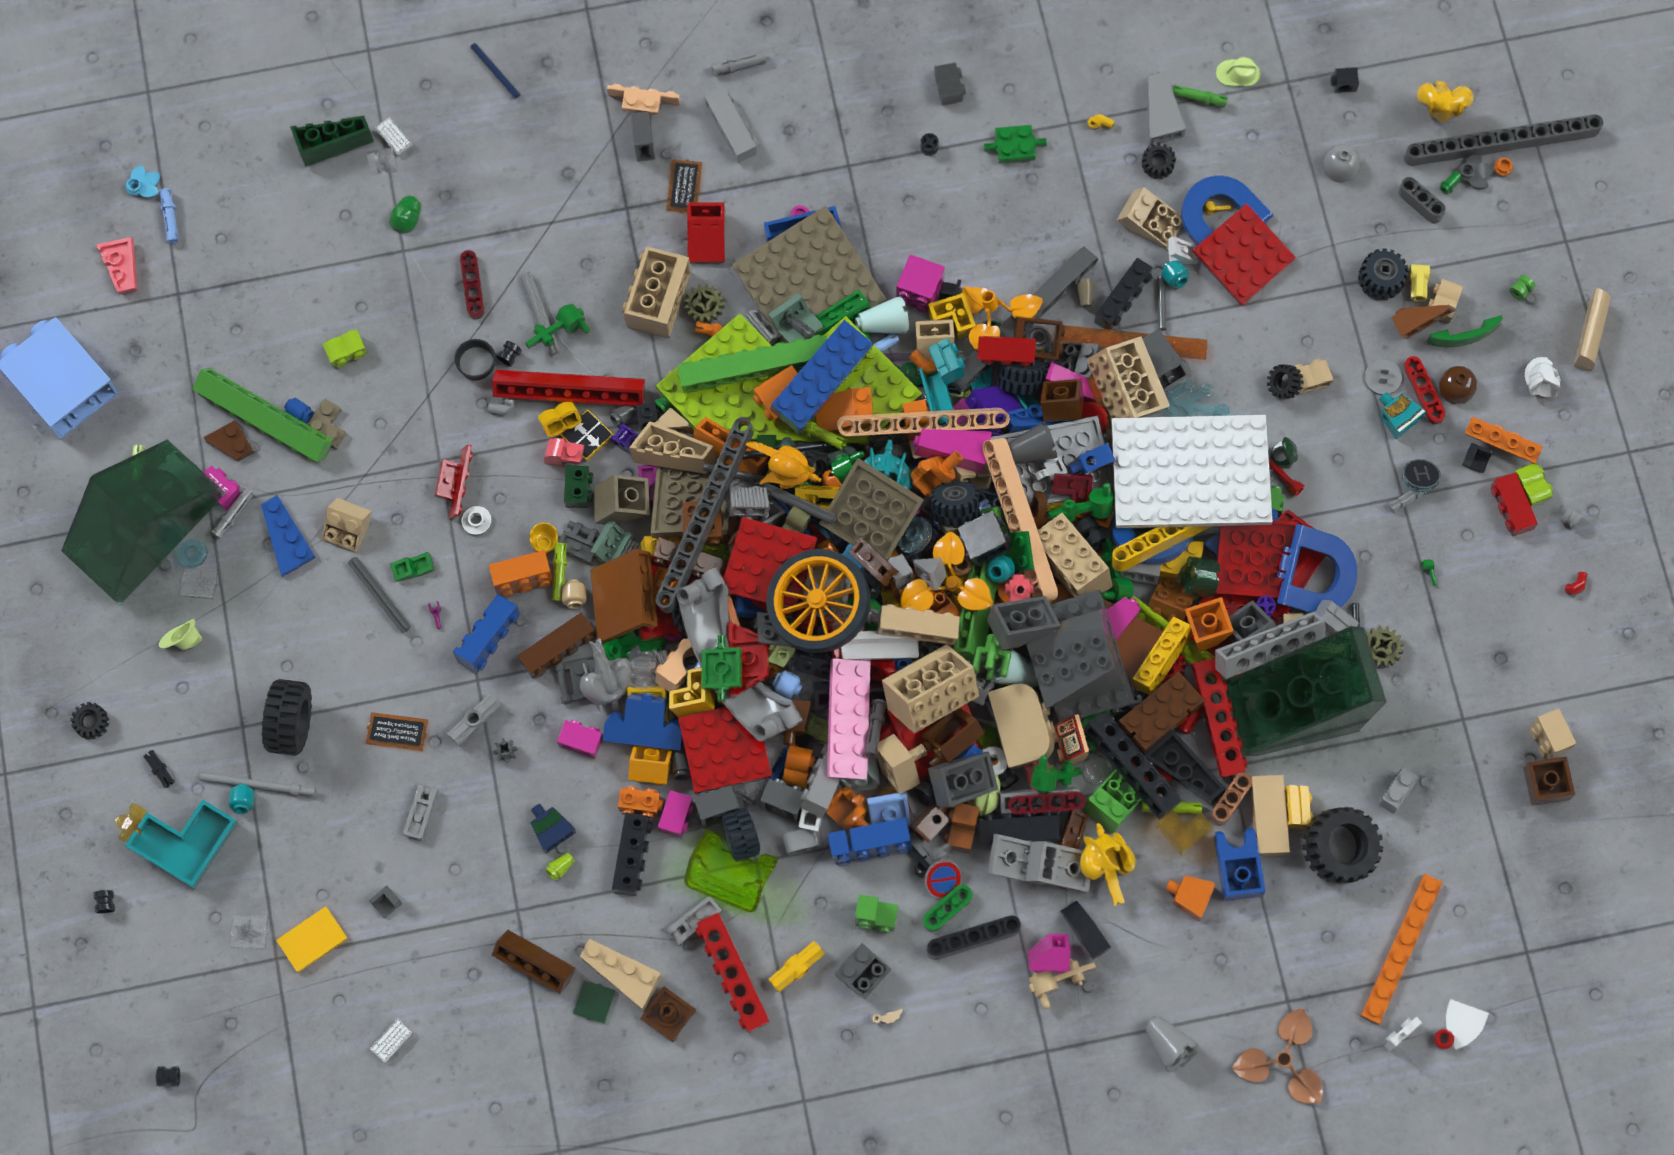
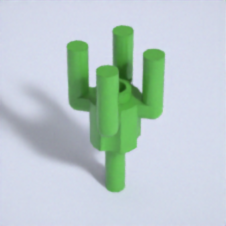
M989 634L987 635L985 647L978 646L976 648L973 667L975 673H979L982 657H987L985 669H987L986 679L993 681L996 664L1000 659H1002L999 676L1002 678L1007 677L1011 652L1002 650L995 635Z

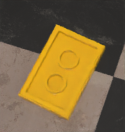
M325 906L276 941L297 973H300L344 943L348 938Z

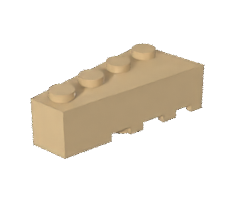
M649 421L629 447L633 462L707 474L708 472L702 471L703 463L714 465L717 461L712 445Z
M589 939L580 956L582 961L634 1003L641 1011L645 1012L662 978L661 973Z

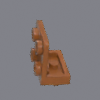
M699 501L685 502L683 504V536ZM721 508L704 545L717 547L720 544H725V535L722 532ZM704 512L701 517H707L709 512ZM696 529L693 535L700 534L702 529Z
M1162 577L1150 599L1148 607L1168 622L1173 617L1185 621V609L1190 608L1197 591L1172 579Z

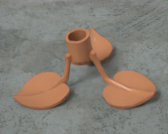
M1301 1008L1288 1013L1281 1020L1278 1027L1279 1036L1284 1040H1289L1285 1051L1279 1052L1275 1060L1266 1062L1267 1057L1262 1050L1250 1048L1239 1056L1232 1069L1238 1076L1247 1081L1260 1082L1269 1076L1268 1065L1277 1063L1281 1068L1288 1067L1296 1076L1289 1082L1290 1095L1302 1103L1319 1104L1322 1099L1323 1088L1318 1074L1308 1068L1303 1069L1298 1074L1291 1065L1292 1056L1289 1050L1292 1042L1302 1045L1308 1042L1312 1036L1311 1022L1305 1010Z

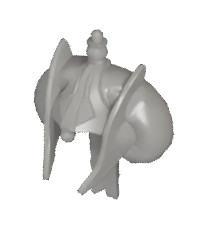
M601 639L596 640V643L590 641L599 674L594 672L588 673L585 663H582L584 675L580 679V690L586 699L595 703L599 712H602V705L609 703L613 712H619L620 708L617 702L624 695L628 697L627 688L632 686L635 676L634 666L626 658H618L610 663L607 661Z

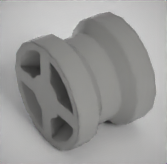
M1570 506L1560 522L1567 523L1570 528L1574 529L1583 513L1576 512L1574 507Z

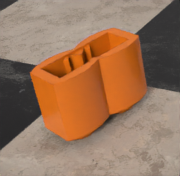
M789 746L783 775L785 785L806 788L812 774L810 768L814 767L816 758L812 756L813 750Z

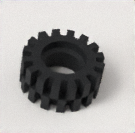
M1157 143V146L1151 144V148L1148 146L1143 153L1142 168H1144L1145 173L1148 172L1149 177L1154 175L1153 179H1157V176L1163 179L1164 175L1168 177L1169 173L1173 172L1176 161L1175 152H1171V147L1167 149V144H1164L1163 147L1161 143ZM1161 156L1166 160V163L1163 166H1156L1152 163V158Z
M1279 364L1273 367L1274 371L1270 370L1271 376H1267L1270 382H1267V386H1271L1268 390L1272 392L1273 396L1290 399L1295 398V395L1299 394L1298 390L1303 388L1300 384H1303L1304 381L1300 380V378H1303V375L1299 374L1301 371L1296 369V366ZM1286 374L1289 378V383L1284 389L1282 387V378Z
M809 449V451L806 450L805 454H803L810 467H813L816 462V470L812 474L818 475V478H821L824 472L828 471L829 467H832L831 463H828L831 459L824 452ZM810 479L806 481L811 485H821V482L818 481L815 482Z
M87 702V705L82 703L81 708L77 706L75 708L77 710L76 713L72 712V728L82 738L85 737L90 740V738L96 739L97 735L101 737V733L107 731L105 727L109 726L107 722L109 717L106 711L97 703ZM94 714L97 717L96 724L90 728L83 725L85 716Z

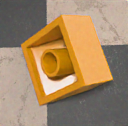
M634 745L629 759L628 780L667 785L673 750Z

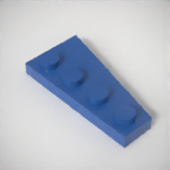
M1034 404L1029 406L1028 409L1020 408L1007 412L1010 418L1007 427L1010 432L1029 430L1044 422L1041 405L1036 406ZM1062 420L1057 422L1048 421L1045 422V425L1049 426L1069 422L1070 420Z
M278 495L262 503L261 507L280 573L284 577L316 557Z

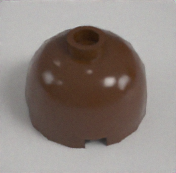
M1464 366L1450 367L1439 380L1440 395L1451 404L1467 403L1473 398L1477 390L1475 374Z

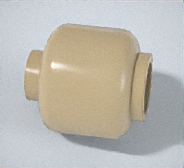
M568 580L561 587L562 602L567 608H581L587 601L586 587L578 580Z

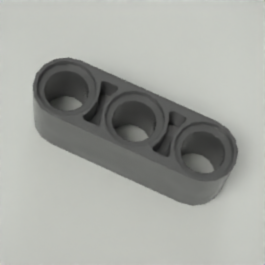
M1412 177L1404 178L1398 190L1399 196L1429 222H1440L1446 210L1444 203ZM1404 187H1410L1412 190H1407ZM1419 198H1422V199H1424L1426 202H1421V201H1419L1418 199H1419ZM1432 210H1436L1440 214H1435L1432 212Z

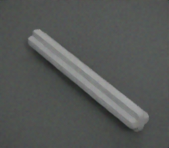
M524 272L521 274L539 325L548 328L551 325L531 272ZM553 334V345H548V349L551 355H555L560 352L558 343Z

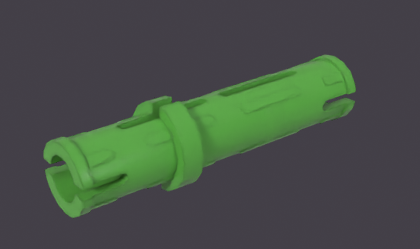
M1175 84L1172 90L1175 97L1202 102L1208 106L1211 104L1223 108L1226 107L1228 96Z

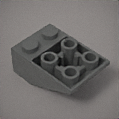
M1159 329L1142 338L1164 392L1191 377L1183 360Z
M1050 342L1046 352L1052 353L1053 342ZM1060 342V344H1063L1062 355H1059L1058 359L1044 358L1043 363L1046 365L1045 378L1051 363H1055L1095 381L1089 369L1087 359L1103 350V348L1099 344Z

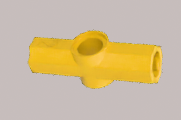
M813 941L799 954L796 953L784 963V966L771 976L768 981L780 993L794 980H799L803 977L810 967L821 959L825 953Z

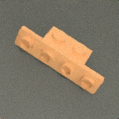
M618 84L607 85L609 96L623 97V111H642L658 115L660 103L680 105V96L675 92L668 91L663 93L655 89L641 90L638 87L626 88Z

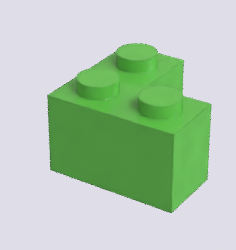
M859 894L855 925L859 926V929L862 930L875 928L881 933L889 934L890 931L895 932L898 904L879 902V897Z

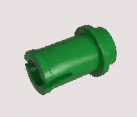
M1454 171L1446 181H1442L1440 184L1441 192L1446 195L1452 193L1453 188L1462 180L1461 174Z

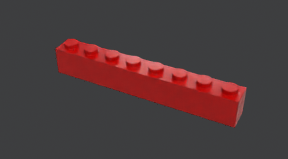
M495 370L492 380L493 397L636 406L644 402L645 379Z

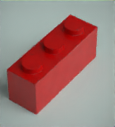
M979 336L977 359L982 360L981 363L993 364V360L1000 361V364L1012 365V361L1019 362V365L1031 366V362H1035L1036 338Z
M1517 473L1494 479L1490 487L1493 497L1497 498L1499 503L1498 509L1506 519L1505 526L1507 530L1511 531L1512 536L1534 530L1538 522Z

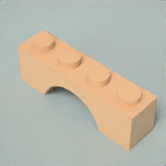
M684 638L678 645V649L675 652L672 651L668 655L667 661L664 664H660L655 671V682L669 692L678 690L685 683L687 671L683 666V662L688 657L695 655L689 638Z

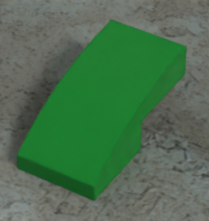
M429 552L413 558L405 557L390 563L396 582L435 571Z

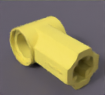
M1410 264V300L1414 302L1427 300V282L1430 277L1429 265Z

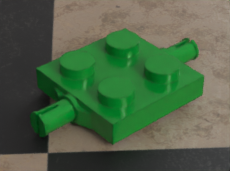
M1032 125L995 128V143H984V151L995 150L999 163L1035 160L1036 146H1046L1047 142L1046 138L1035 139L1032 133Z
M718 635V647L702 650V689L717 690V701L725 702V690L742 688V649L740 647H726V636Z

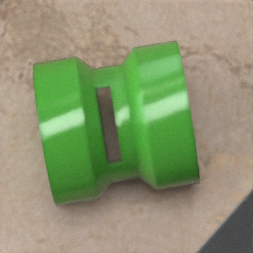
M1521 275L1517 279V283L1509 288V292L1515 299L1524 301L1528 296L1527 293L1532 292L1536 285L1531 278Z

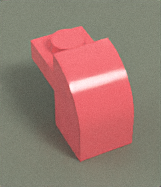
M560 438L549 439L544 462L545 464L564 467V462L581 465L584 445L565 442V439Z

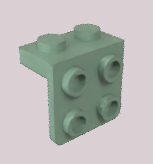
M799 293L768 314L774 327L788 343L796 339L806 340L804 335H801L793 326L788 325L785 321L789 314H794L796 318H799L808 327L812 328L815 334L823 329L822 323L808 309L803 297Z

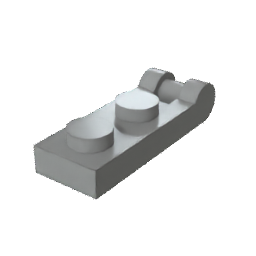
M423 784L418 785L403 831L404 836L423 841L432 809L439 793L438 788L432 787L431 789ZM423 795L429 796L428 800L422 799Z
M708 896L672 924L666 931L669 935H673L677 945L681 946L696 933L695 928H698L697 922L719 912L721 914L722 910L713 898ZM682 926L686 929V932L683 934L679 931V928Z

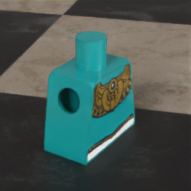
M1385 392L1379 398L1385 406L1380 412V417L1395 439H1398L1418 423L1426 413L1422 407L1403 393L1394 399L1388 392Z

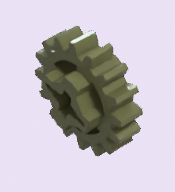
M698 284V289L692 287V293L687 292L686 296L688 299H684V304L686 305L684 308L688 312V317L693 316L694 322L699 319L703 323L704 320H707L708 324H710V319L712 318L716 321L717 314L722 315L721 309L725 307L724 303H722L724 302V297L721 296V291L715 292V286L708 288V284H705L704 288L700 284ZM702 299L706 303V309L705 306L702 304Z
M1380 625L1377 631L1371 628L1370 633L1366 632L1364 636L1366 639H1363L1361 642L1365 646L1361 648V651L1366 652L1364 659L1370 658L1369 664L1376 662L1377 668L1380 664H1383V667L1386 668L1388 663L1393 666L1395 660H1400V654L1404 652L1401 649L1404 642H1399L1402 636H1396L1395 629L1390 632L1389 626H1387L1385 630H1382ZM1373 640L1374 646L1370 649V641ZM1393 645H1395L1394 654H1392L1393 651L1391 650Z

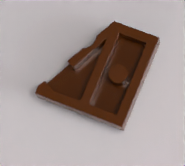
M236 420L203 437L208 444L210 443L215 446L219 451L229 455L237 462L254 453Z

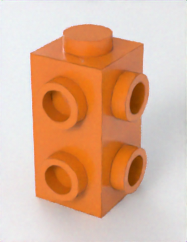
M626 786V788H621L618 809L624 815L627 812L647 815L649 818H653V816L658 817L659 811H662L664 800L661 799L660 793H657V790L645 789V791H641L637 787Z

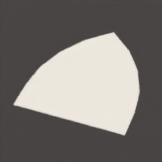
M1450 999L1446 1013V1029L1453 1033L1455 1039L1453 1046L1455 1049H1459L1477 1038L1483 1030L1489 1013Z

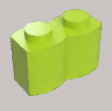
M357 329L348 331L340 337L330 339L322 344L333 368L344 367L348 361L353 359L360 360L368 353Z
M1533 463L1515 470L1531 507L1551 499L1553 488L1544 479L1545 473L1541 466Z

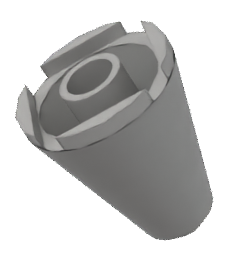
M1153 1016L1146 1022L1145 1030L1168 1072L1177 1071L1175 1067L1178 1065L1185 1066L1197 1054L1196 1048L1200 1046L1161 1016Z

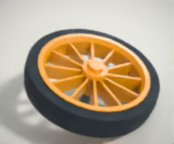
M826 549L807 550L794 555L784 562L776 571L769 584L766 599L768 616L777 634L791 646L812 653L833 651L853 640L861 631L868 618L871 602L869 587L860 568L844 555ZM825 566L820 587L817 589L812 567ZM830 567L841 571L842 573L824 591ZM806 569L809 570L813 586L811 591L796 578L799 573ZM847 576L852 584V588L830 594ZM794 579L808 592V595L804 596L786 592V589ZM854 593L853 606L829 601ZM784 596L807 600V602L783 609ZM828 605L852 611L843 623L829 610ZM808 607L791 625L788 623L785 614ZM813 611L807 634L796 631V627ZM819 611L825 635L811 636ZM828 611L841 626L829 633L823 612Z

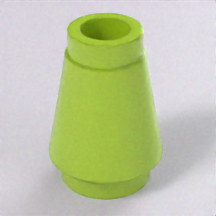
M566 853L548 863L545 871L552 880L556 881L562 878L575 860L569 853Z

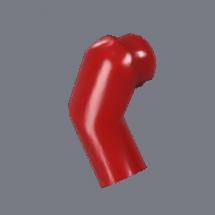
M1578 572L1577 581L1567 584L1565 592L1571 595L1583 592L1588 574L1586 572Z

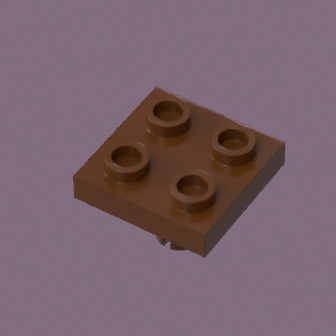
M663 986L640 1020L673 1043L696 1012V1008Z

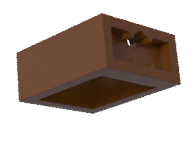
M1016 316L1013 337L1023 338L1025 322L1055 325L1052 353L1035 351V357L1058 359L1059 355H1062L1063 344H1060L1061 336L1064 337L1065 325H1063L1062 321Z
M958 708L938 720L921 736L925 741L923 745L929 752L933 751L939 760L943 758L946 762L950 763L985 733L974 717L963 709ZM959 727H964L945 744H943L942 746L939 745L953 732H955Z

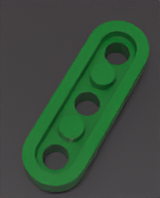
M959 885L924 915V927L931 932L943 927L971 902L972 890L966 885ZM964 893L966 898L960 899L959 894ZM945 906H950V907H951V911H950V912H946V911L944 910V907H945ZM935 919L937 923L935 925H931L929 923V920Z

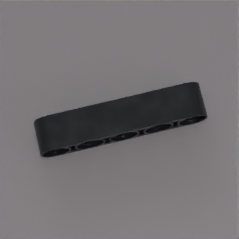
M1010 915L932 939L927 945V955L933 960H939L1016 936L1020 931L1021 921L1018 917ZM1008 922H1014L1016 923L1017 928L1015 930H1009L1006 927V924ZM989 928H996L998 934L990 936L987 930ZM975 933L979 936V940L972 942L968 936ZM952 939H956L960 942V946L953 948L949 942ZM933 945H938L941 948V952L934 954L930 948Z

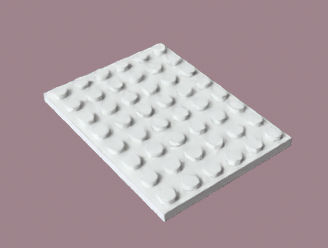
M1266 415L1112 418L1113 456L1116 460L1113 462L1116 528L1272 525Z

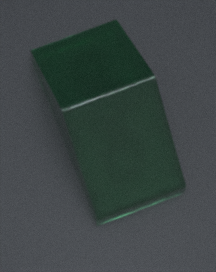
M167 439L90 477L61 551L106 594L121 605L218 503L226 492Z
M1347 627L1225 681L1228 689L1227 695L1232 704V712L1237 723V730L1244 754L1250 756H1260L1359 732L1386 704V698L1364 627Z

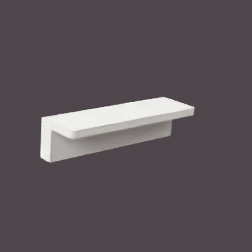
M860 631L853 640L841 647L842 659L845 660L916 659L919 657V640L879 635L877 631Z

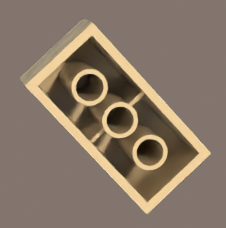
M1014 684L988 692L1008 767L1017 770L1039 762L1042 755L1049 758L1054 750L1053 734L1055 733L1053 722H1050L1047 715L1050 714L1049 708L1046 709L1041 695L1025 684Z

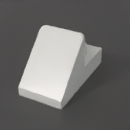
M1174 236L1168 238L1169 261L1177 260L1183 265L1199 263L1198 258L1192 252L1197 245Z

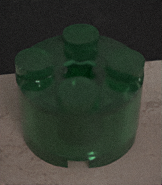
M1189 556L1186 571L1181 574L1180 578L1181 584H1184L1185 594L1204 598L1213 597L1220 578H1216L1217 572H1220L1219 562Z

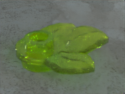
M724 543L720 544L718 548L706 545L702 548L701 552L726 561L730 559L729 546Z
M989 725L982 729L985 734L977 739L982 746V750L993 746L1004 750L996 728H992Z

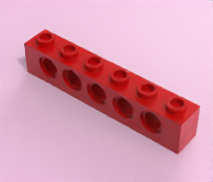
M1215 658L1193 663L1191 668L1197 691L1205 700L1202 710L1220 779L1246 772L1247 761L1245 756L1242 757L1241 755L1242 742L1240 737L1237 738L1235 730L1238 728L1235 718L1232 719L1230 713L1233 709L1230 699L1227 700L1225 692H1228L1225 681H1222L1221 674L1215 668ZM1207 675L1214 677V685H1209L1206 682ZM1212 694L1219 696L1220 702L1218 704H1214L1211 701L1210 697ZM1216 713L1224 715L1225 720L1223 723H1219L1216 720ZM1221 732L1229 734L1230 739L1228 742H1224L1221 739ZM1226 751L1234 753L1235 758L1233 761L1226 759Z
M719 912L697 922L698 928H695L699 939L704 938L706 946H704V950L708 958L712 956L715 962L712 967L716 975H721L724 981L721 983L725 994L729 993L732 998L729 1003L733 1011H738L741 1017L738 1019L742 1030L746 1029L749 1033L770 1023ZM717 932L720 935L719 941L711 942L708 938L710 933ZM720 950H725L729 954L728 958L724 961L719 960L717 957V953ZM729 968H734L737 971V976L733 979L728 978L725 974ZM738 986H742L746 990L745 995L742 997L734 994V990ZM747 1004L754 1007V1013L751 1015L743 1013V1007Z

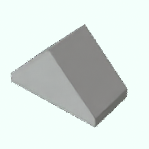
M942 558L914 560L913 563L918 579L925 580L929 587L937 590L947 575Z

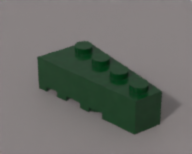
M365 116L343 118L337 122L329 120L317 125L309 123L303 127L290 126L305 167L374 142Z

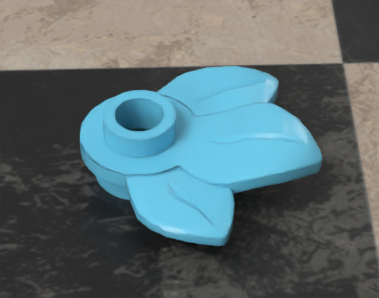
M140 165L132 170L131 178L125 186L126 191L133 196L154 197L159 193L155 186L160 180V174L157 172L145 173L144 167Z

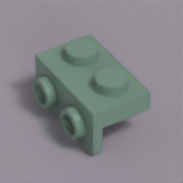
M608 520L590 552L604 564L621 556L634 535L624 532L614 521Z

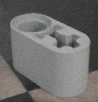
M800 829L783 834L787 855H795L823 847L820 829L819 831Z

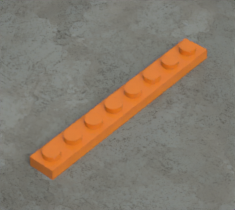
M1427 874L1423 875L1360 1017L1377 1025L1380 1024L1441 888L1442 881Z

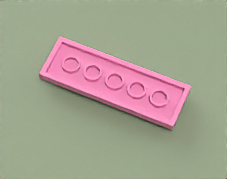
M830 660L828 778L867 779L868 757L864 755L869 728L870 661Z

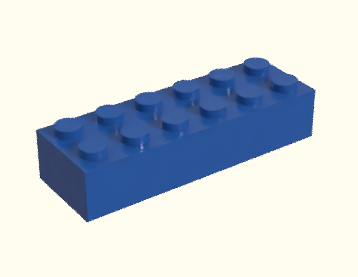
M843 320L771 404L770 411L800 434L872 350L873 343L847 321Z

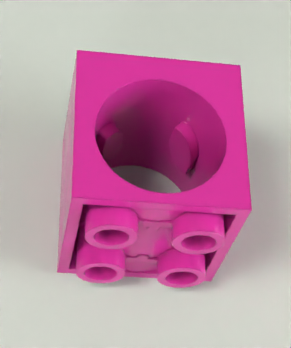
M910 254L896 286V297H902L906 306L915 307L923 313L928 312V304L936 302L942 288L945 266Z

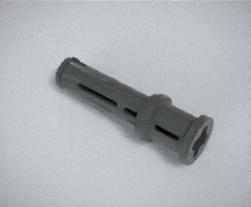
M873 699L870 704L872 707L871 714L869 715L870 726L864 755L868 758H875L877 756L881 726L885 723L884 713L885 709H887V702L882 699Z

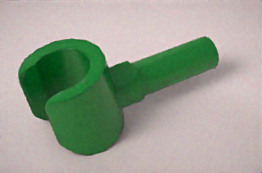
M1431 559L1423 560L1422 570H1429L1433 586L1438 585L1434 574V561Z

